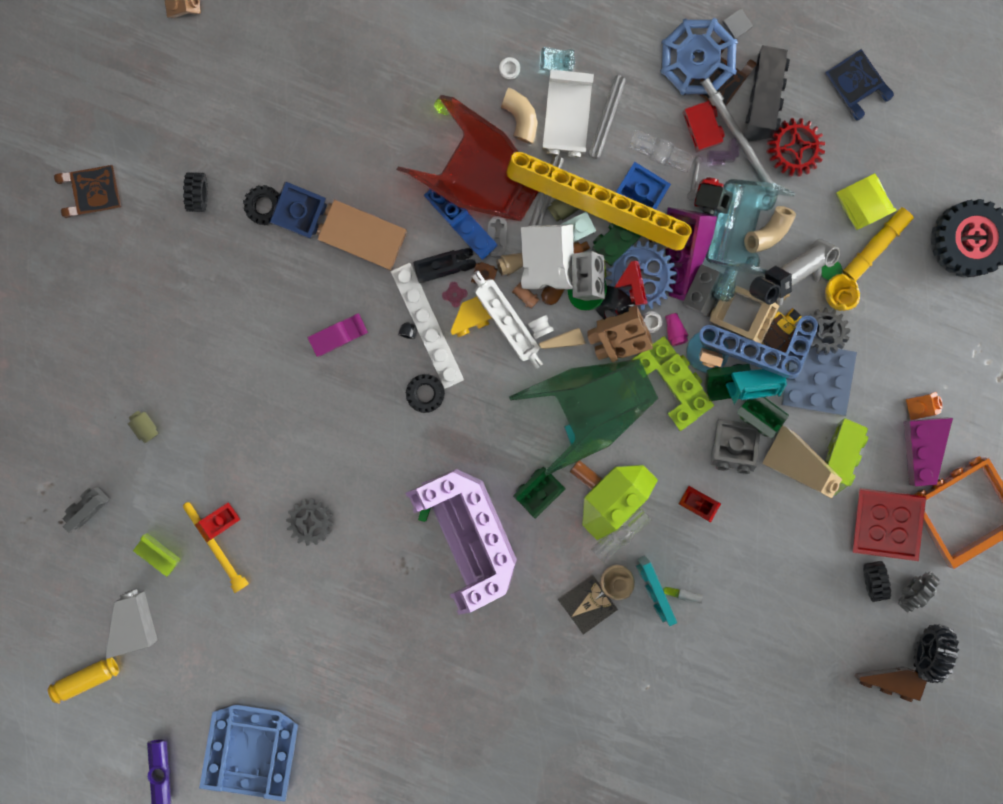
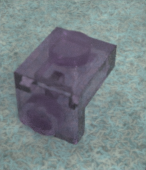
M736 138L729 140L728 151H709L707 153V162H712L713 166H725V163H733L735 157H739V144H736Z

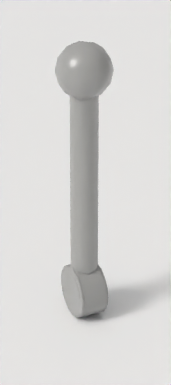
M697 155L694 159L696 165L691 191L687 194L690 200L696 198L695 187L700 163L703 161V157Z

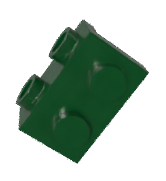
M613 223L608 226L609 232L605 235L601 233L592 242L594 244L592 251L603 255L604 261L610 267L642 237Z
M735 364L729 367H714L707 370L705 387L709 401L731 399L726 384L734 382L731 376L732 373L750 371V364Z
M765 397L747 399L737 411V414L740 415V418L745 423L752 424L758 428L760 434L771 439L789 417V414Z
M543 466L531 475V479L526 484H522L517 488L513 497L536 519L566 488Z

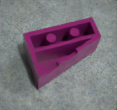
M953 418L904 421L909 485H937Z

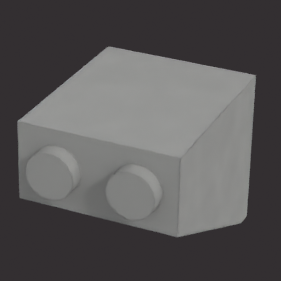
M137 589L127 591L125 594L120 595L119 600L114 602L106 658L148 648L158 641L145 591L139 593Z

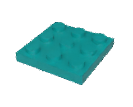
M645 555L638 558L639 564L636 565L640 577H642L644 582L648 583L644 586L651 600L656 602L653 606L662 623L667 622L669 627L677 624V620L651 562Z

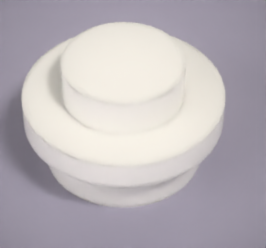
M649 311L642 316L650 333H654L661 328L662 318L657 312Z

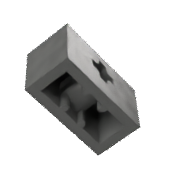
M701 264L682 304L690 310L709 317L728 278L721 272Z

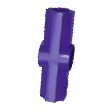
M157 739L148 741L149 772L147 777L150 782L151 804H171L169 778L171 769L168 764L167 740ZM155 769L162 770L164 773V777H157L155 775Z

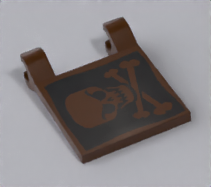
M721 39L718 45H721L725 42ZM721 57V63L727 66V61ZM752 59L747 62L741 71L736 68V75L733 74L717 90L724 99L722 101L726 106L756 66V62ZM718 68L709 77L711 83H713L725 70ZM692 79L689 85H702L701 82L705 79ZM698 94L706 101H709L708 94Z
M113 165L54 175V180L57 184L68 182L72 184L76 206L62 208L61 215L64 218L121 208Z

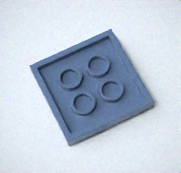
M796 343L793 346L796 352H803L806 349L803 343ZM814 347L809 350L800 374L793 379L786 378L787 385L783 391L781 405L846 416L857 352L838 349L835 354L830 350L829 354L825 355L824 350L817 354V348ZM788 363V372L797 371L796 364Z

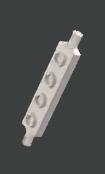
M479 270L475 271L471 277L478 286L473 292L520 360H530L535 369L539 368V365L543 364L536 355L540 347L494 280L491 278L484 280Z

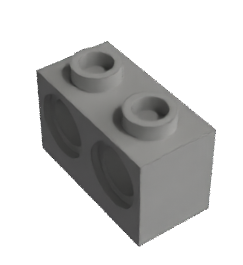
M592 251L572 254L573 297L584 301L605 299L604 256Z

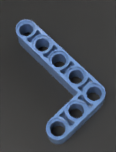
M812 316L802 317L797 324L786 353L713 325L702 327L699 337L701 344L709 349L785 378L793 379L802 370L816 335L818 324ZM804 323H810L814 329L811 332H805L801 326ZM706 332H713L715 338L712 341H706L703 335ZM728 339L734 340L736 343L732 349L725 348L723 344ZM796 343H803L806 349L803 352H796L793 346ZM747 347H753L756 350V354L748 357L744 354V350ZM767 355H774L777 361L775 364L769 365L764 359ZM786 364H796L797 371L788 372L785 369Z

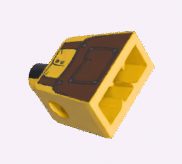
M793 308L785 316L779 311L776 312L761 344L786 353L796 329L794 325L802 316Z

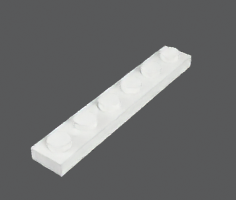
M411 263L392 270L393 278L444 389L463 381L464 378L421 284L417 280Z

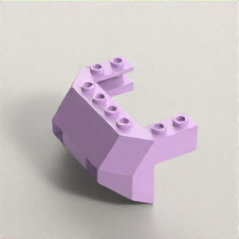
M455 469L423 482L421 486L405 493L412 502L414 513L430 507L433 508L465 581V587L450 594L451 599L453 598L457 605L458 615L470 613L505 595L509 589L517 559L483 481Z

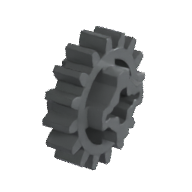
M824 308L822 313L817 309L814 313L815 316L810 313L809 316L814 317L818 324L816 336L810 349L816 347L817 354L824 350L825 355H828L830 350L835 354L838 348L843 349L845 346L844 342L847 343L849 340L847 334L851 331V329L845 328L849 322L841 320L843 314L837 316L835 315V309L829 313L827 308ZM804 323V324H803V326L806 327V328L803 329V331H805V332H811V331H812V327H813L812 324H810V323ZM831 327V329H830L829 332H827L826 334L824 333V334L821 336V334L823 333V331H825L826 329L828 330V329Z
M311 498L307 504L305 499L301 500L302 506L295 503L293 506L296 510L288 511L292 517L286 519V522L291 523L287 530H293L294 533L291 535V538L299 537L297 543L300 544L305 540L306 546H309L311 541L317 545L318 538L324 541L326 539L324 533H331L328 526H333L334 523L328 519L333 515L326 513L329 508L328 506L321 507L322 501L314 504V499ZM307 508L306 514L303 517H297V514L302 509ZM316 510L322 514L323 518L317 516ZM309 516L311 517L312 521H315V524H313L310 527V529L308 527V523H305V520H307ZM297 526L304 530V535L297 529ZM323 527L319 534L313 536L315 528Z
M931 571L925 572L923 576H915L903 588L902 597L899 598L898 605L907 613L909 611L912 612L915 608L924 607L935 596L936 587L940 584V579Z

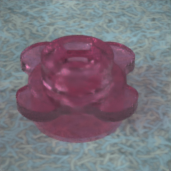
M451 282L447 291L442 293V298L451 302L453 307H459L461 300L467 297L468 292L466 289H461L457 282Z

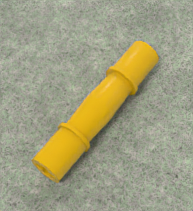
M901 207L888 222L884 223V227L870 240L861 253L858 252L855 258L844 268L843 273L857 281L872 266V262L885 251L894 238L900 236V233L914 219L913 215L907 209Z

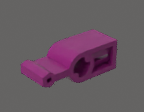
M358 313L307 338L316 356L320 357L367 334L368 331Z

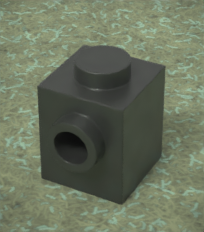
M701 183L700 190L696 195L695 204L703 208L702 212L714 215L715 212L727 214L733 193L721 187Z

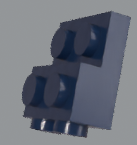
M284 182L269 222L311 239V236H315L319 227L317 223L319 216H322L326 210V198L289 182Z

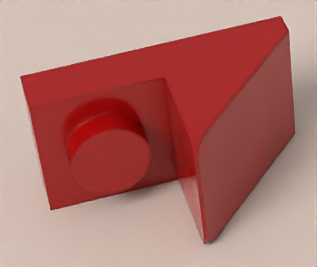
M631 261L615 285V288L632 286L629 293L631 301L635 302L636 306L648 303L639 261Z
M228 502L197 522L195 527L205 541L209 542L240 521V518Z

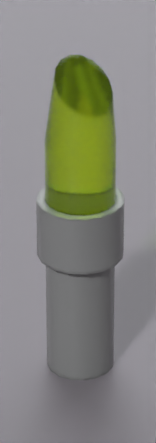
M663 588L666 595L684 601L689 600L702 603L703 595L688 592V590Z

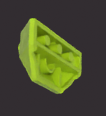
M644 465L615 466L584 496L582 526L597 541L616 531L648 500L658 479Z

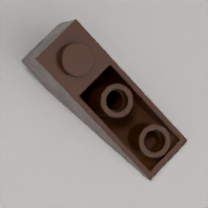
M904 666L855 673V677L860 680L859 684L868 688H872L873 685L880 687V691L888 695H892L895 692L900 694L901 699L913 702V699L921 701L927 684L925 680L918 677V673L915 670Z

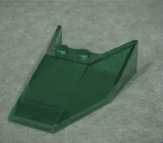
M640 359L571 368L509 396L510 401L555 396L575 434L574 443L545 471L546 476L612 445L659 399Z

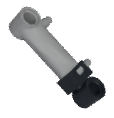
M817 239L808 251L781 268L775 265L765 272V277H756L750 285L749 292L753 297L768 305L776 302L777 305L781 306L784 296L792 292V286L812 273L814 281H820L822 267L825 265L828 267L833 266L839 259L840 249L823 239Z

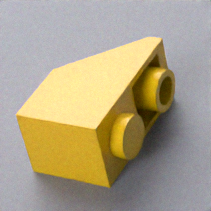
M477 296L462 302L451 329L452 335L457 334L459 338L470 333L469 329L474 326L480 329L490 324L488 320L492 318Z

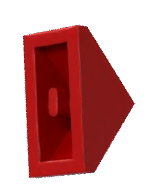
M688 486L679 505L711 522L721 503Z

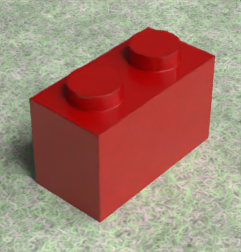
M710 101L684 109L682 113L696 153L721 145L724 142V130L721 125L718 126L716 117H718L716 107L712 106Z

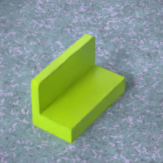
M148 533L141 536L140 542L133 550V552L166 577L170 575L181 560Z

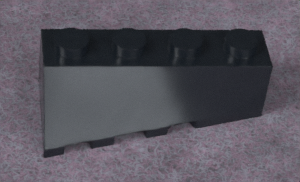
M762 45L758 53L753 83H756V85H753L749 102L753 104L750 105L745 123L749 125L745 133H743L748 142L772 138L774 132L779 131L781 118H778V112L782 111L784 98H781V92L785 91L787 78H784V72L788 71L790 59L787 58L788 50Z

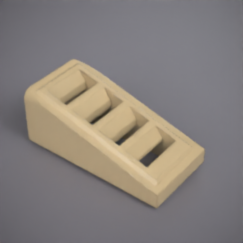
M576 328L539 343V347L547 349L577 346L586 343L580 328Z

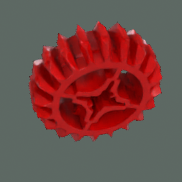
M794 118L790 119L789 124L784 120L779 131H776L777 133L774 132L772 136L774 140L767 141V145L773 148L766 150L767 154L773 153L774 155L769 158V161H777L773 166L775 169L782 166L781 174H784L788 169L789 177H792L795 171L797 177L802 176V170L806 175L809 174L810 168L813 170L817 168L815 162L821 163L823 160L818 155L825 154V150L819 148L825 145V141L819 142L818 140L823 134H815V131L818 130L817 126L812 129L809 128L811 121L803 125V118H800L797 124ZM790 131L789 143L779 146L783 134ZM797 131L805 134L810 141H803ZM797 143L802 148L795 152V150L789 147ZM812 149L809 160L801 164L803 151ZM781 153L789 154L792 158V162H794L795 164L786 161L781 155Z

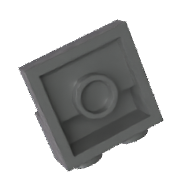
M718 419L711 465H715L716 469L721 471L734 468L740 474H750V471L754 472L757 467L760 441L758 428L752 424Z
M99 487L88 488L81 494L82 500L78 504L73 503L64 511L66 515L62 519L66 524L63 528L68 533L79 530L110 500Z

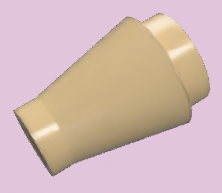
M522 253L501 255L499 259H496L500 274L502 276H509L523 267Z

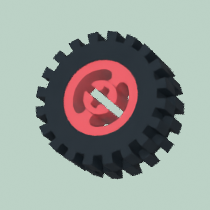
M971 199L946 209L943 212L944 215L936 220L938 225L932 229L935 238L931 239V245H936V250H933L934 256L939 255L941 258L937 262L941 266L946 265L947 268L945 270L949 273L956 272V276L976 277L998 270V266L1003 265V209L1001 207L994 208L995 203L991 201L984 203L983 199L974 201ZM966 225L969 226V229L963 233L962 237L971 235L983 237L987 235L988 241L983 251H980L979 248L986 243V240L975 241L967 239L961 242V232Z

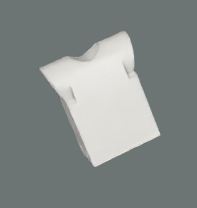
M573 224L521 227L523 267L525 268L521 280L522 288L542 289L549 285L556 289H573Z

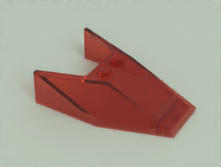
M440 95L439 100L463 131L462 140L443 172L439 175L400 166L396 170L457 207L521 222L539 191L518 183L507 176L511 156L519 151L504 131L454 97Z

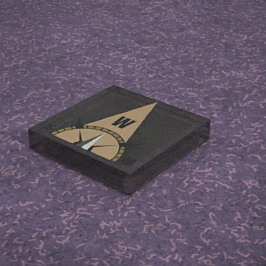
M593 574L558 599L583 635L618 610L612 600L604 594L601 585Z

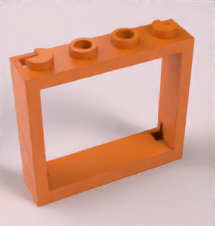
M978 456L970 460V465L963 469L959 467L950 473V477L945 480L940 478L937 485H932L933 487L926 491L922 489L914 495L926 496V500L982 468L1003 503V481L990 459ZM926 512L924 513L923 525L947 566L952 569L957 568L1003 540V525L951 555Z

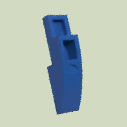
M440 181L424 194L429 203L481 260L498 247L497 243Z

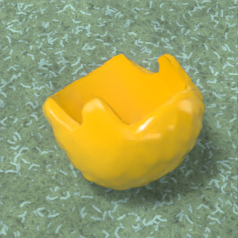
M844 274L833 276L825 288V298L828 305L838 311H847L855 308L860 301L857 282Z

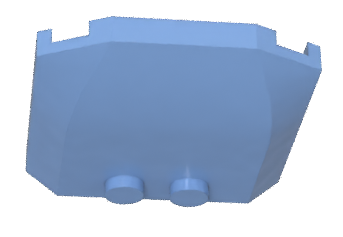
M238 704L212 712L199 789L225 791L285 802L298 724L280 711Z

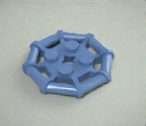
M685 18L661 42L663 44L661 75H665L683 96L685 94H708L703 85L689 84L692 79L709 78L718 68L725 71L712 83L716 91L733 74L736 75V45L738 41L717 22L718 19L687 20ZM691 28H708L706 34L696 35L692 34ZM687 31L688 37L680 45L674 44ZM715 31L725 43L718 45L711 38L712 32ZM671 48L677 50V62L672 65ZM726 48L727 66L721 63V50ZM696 51L698 53L704 52V60L702 62L693 61ZM679 68L687 76L685 82L673 70Z

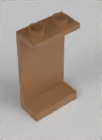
M335 199L332 204L329 203L324 214L327 218L324 224L320 223L316 235L319 236L318 240L391 271L408 231Z

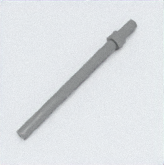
M709 78L705 79L701 84L708 93V99L712 106L715 105L767 190L769 192L775 190L777 187L722 101L724 99L720 92L716 91Z

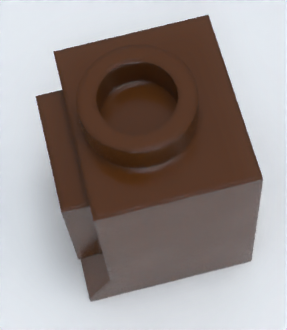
M483 262L476 264L474 272L479 270L484 280L491 278L495 281L498 271L495 266ZM472 278L471 283L476 284L475 280Z

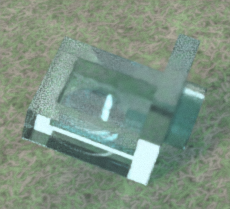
M542 48L540 70L573 71L575 51L573 49Z

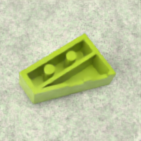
M846 418L837 424L827 447L829 450L825 462L842 478L839 489L833 496L852 485L855 479V474H853L854 468L859 465L862 455H860L861 448H864L868 441V436H866L868 428Z

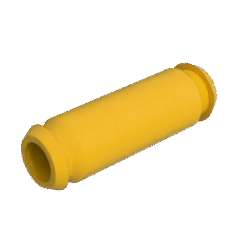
M112 657L91 664L56 681L54 685L50 684L47 689L49 697L53 703L60 704L61 701H66L110 680L113 675L116 677L119 673L118 665Z

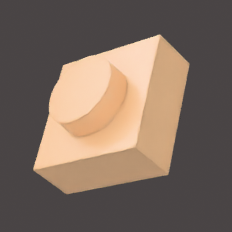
M701 348L699 359L703 361L702 364L714 368L716 365L721 367L723 355Z

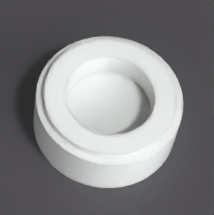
M512 57L503 59L499 65L500 75L506 80L517 78L520 74V63Z

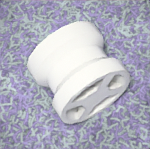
M547 315L528 323L529 328L534 332V339L554 331L553 327L549 326L547 322Z

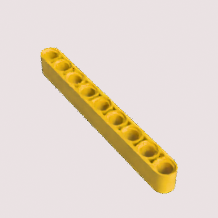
M516 152L511 156L507 176L518 183L673 250H682L689 239L692 231L691 227L681 220L526 153Z

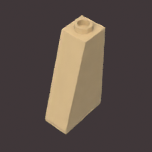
M782 425L763 464L832 499L839 489L842 478L797 433Z

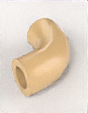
M508 88L501 108L512 113L515 118L516 128L513 137L533 144L538 125L535 109L525 96Z
M777 206L770 221L764 227L746 234L744 243L748 252H761L770 249L780 242L789 231L796 213L790 208Z

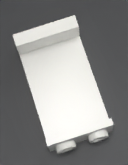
M550 70L542 151H547V155H559L560 152L568 153V157L581 158V155H585L594 74Z

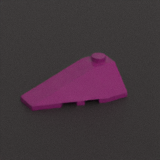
M668 207L667 215L687 223L692 230L682 250L665 249L666 256H671L669 263L675 264L670 271L676 272V275L671 277L672 280L676 281V284H669L673 292H668V295L684 301L712 242L717 216Z

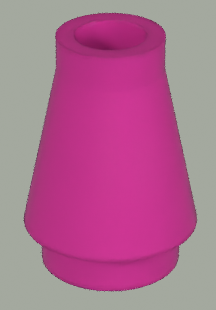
M678 313L665 316L668 342H671L672 346L687 343L689 335L679 319Z

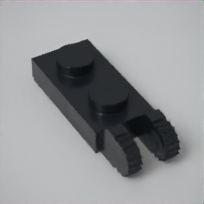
M470 248L457 251L452 250L414 261L413 264L419 284L460 271L474 269L476 261L469 259L473 255V250Z

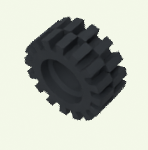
M186 172L183 182V202L186 212H205L208 202L206 174Z
M258 185L254 189L251 188L250 192L245 195L246 199L243 200V209L247 217L259 225L272 224L269 221L280 194L274 188L267 185ZM267 197L271 200L272 208L268 213L262 214L256 210V202L259 198Z
M418 375L411 379L407 385L406 400L410 407L418 412H432L439 408L444 400L445 390L443 384L433 375ZM422 385H428L434 391L433 398L428 402H422L417 397V390Z
M883 561L864 564V578L870 600L877 602L891 599V583L889 582V575Z

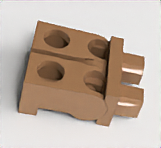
M636 305L630 307L629 312L608 317L605 320H598L597 327L587 331L590 344L602 342L601 345L595 346L598 360L609 357L611 362L618 361V358H625L653 349L651 334Z

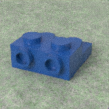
M634 162L616 193L656 210L671 184Z

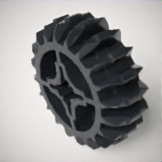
M934 624L929 625L927 629H924L923 634H920V640L917 642L916 649H914L916 652L913 657L915 659V672L918 673L919 678L930 683H943L945 679L949 678V674L953 673V667L956 666L955 662L958 658L957 652L959 651V648H957L959 641L954 630L944 625Z

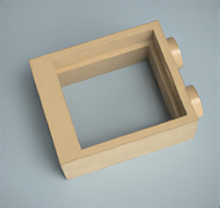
M728 282L720 293V300L717 306L713 308L709 321L718 328L761 344L779 305L776 303L768 305L753 297L748 290ZM736 293L762 304L749 332L723 321Z

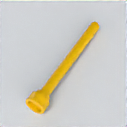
M185 502L183 508L195 525L201 518L191 503ZM213 538L206 542L231 579L229 582L233 592L237 593L249 584L245 577L242 578L241 575L236 573L215 539Z

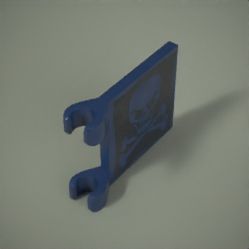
M862 49L825 72L856 121H859L865 115L858 102L876 90L879 91L885 102H888L894 96L893 91L885 84Z

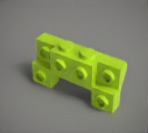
M663 336L652 344L653 349L639 353L629 362L637 370L641 379L652 371H657L680 403L669 411L667 415L673 420L677 429L682 431L714 407L712 401H709L707 394L700 385L703 381L696 372L692 374L688 368L690 363L683 354L680 356L676 353L666 337Z

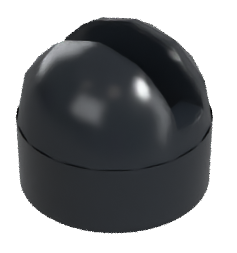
M409 322L402 324L398 335L407 339H415V325Z

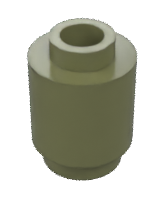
M557 199L552 201L551 205L547 207L556 222L559 220L563 221L579 210Z
M137 411L129 417L130 422L128 426L139 441L142 440L144 444L159 434L156 430V425L146 412L141 413Z

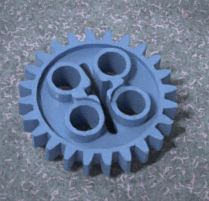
M638 241L637 247L632 245L613 264V268L606 269L612 273L606 279L612 281L609 286L615 287L622 276V272L627 268L628 260L631 258L638 259L640 269L644 271L646 276L660 278V281L643 278L644 286L648 283H653L656 286L654 293L646 294L648 303L646 305L653 309L654 302L661 306V297L668 300L665 294L666 291L673 292L669 284H676V281L671 279L672 276L676 275V272L670 271V269L675 264L667 263L671 256L663 257L665 249L658 252L657 244L650 248L649 241L646 242L645 246H642L641 242ZM652 262L660 264V269L656 273L648 271V266ZM623 287L618 288L630 296L629 290H625ZM641 305L642 311H645L646 305Z

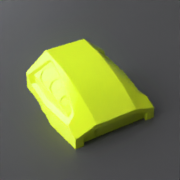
M875 173L836 192L845 213L856 230L897 211L887 197Z

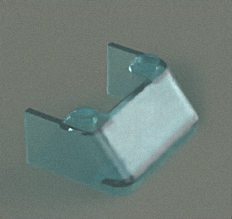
M730 179L725 182L723 188L733 193V197L727 214L718 212L715 214L717 220L714 236L706 254V260L726 268L765 276L767 270L759 267V255L757 253H750L746 249L744 243L745 236L748 232L756 230L760 211L772 209L778 195L794 197L795 192L774 183Z

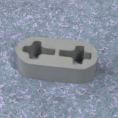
M494 216L488 223V235L494 241L495 238H499V246H503V250H499L498 254L494 253L493 250L489 255L498 258L504 255L506 251L507 222L501 216ZM496 220H499L500 224L504 225V228H500L499 235H495V228L491 227L492 224L496 223Z

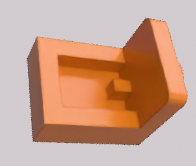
M937 392L906 399L911 420L941 413L943 407L940 396H937Z

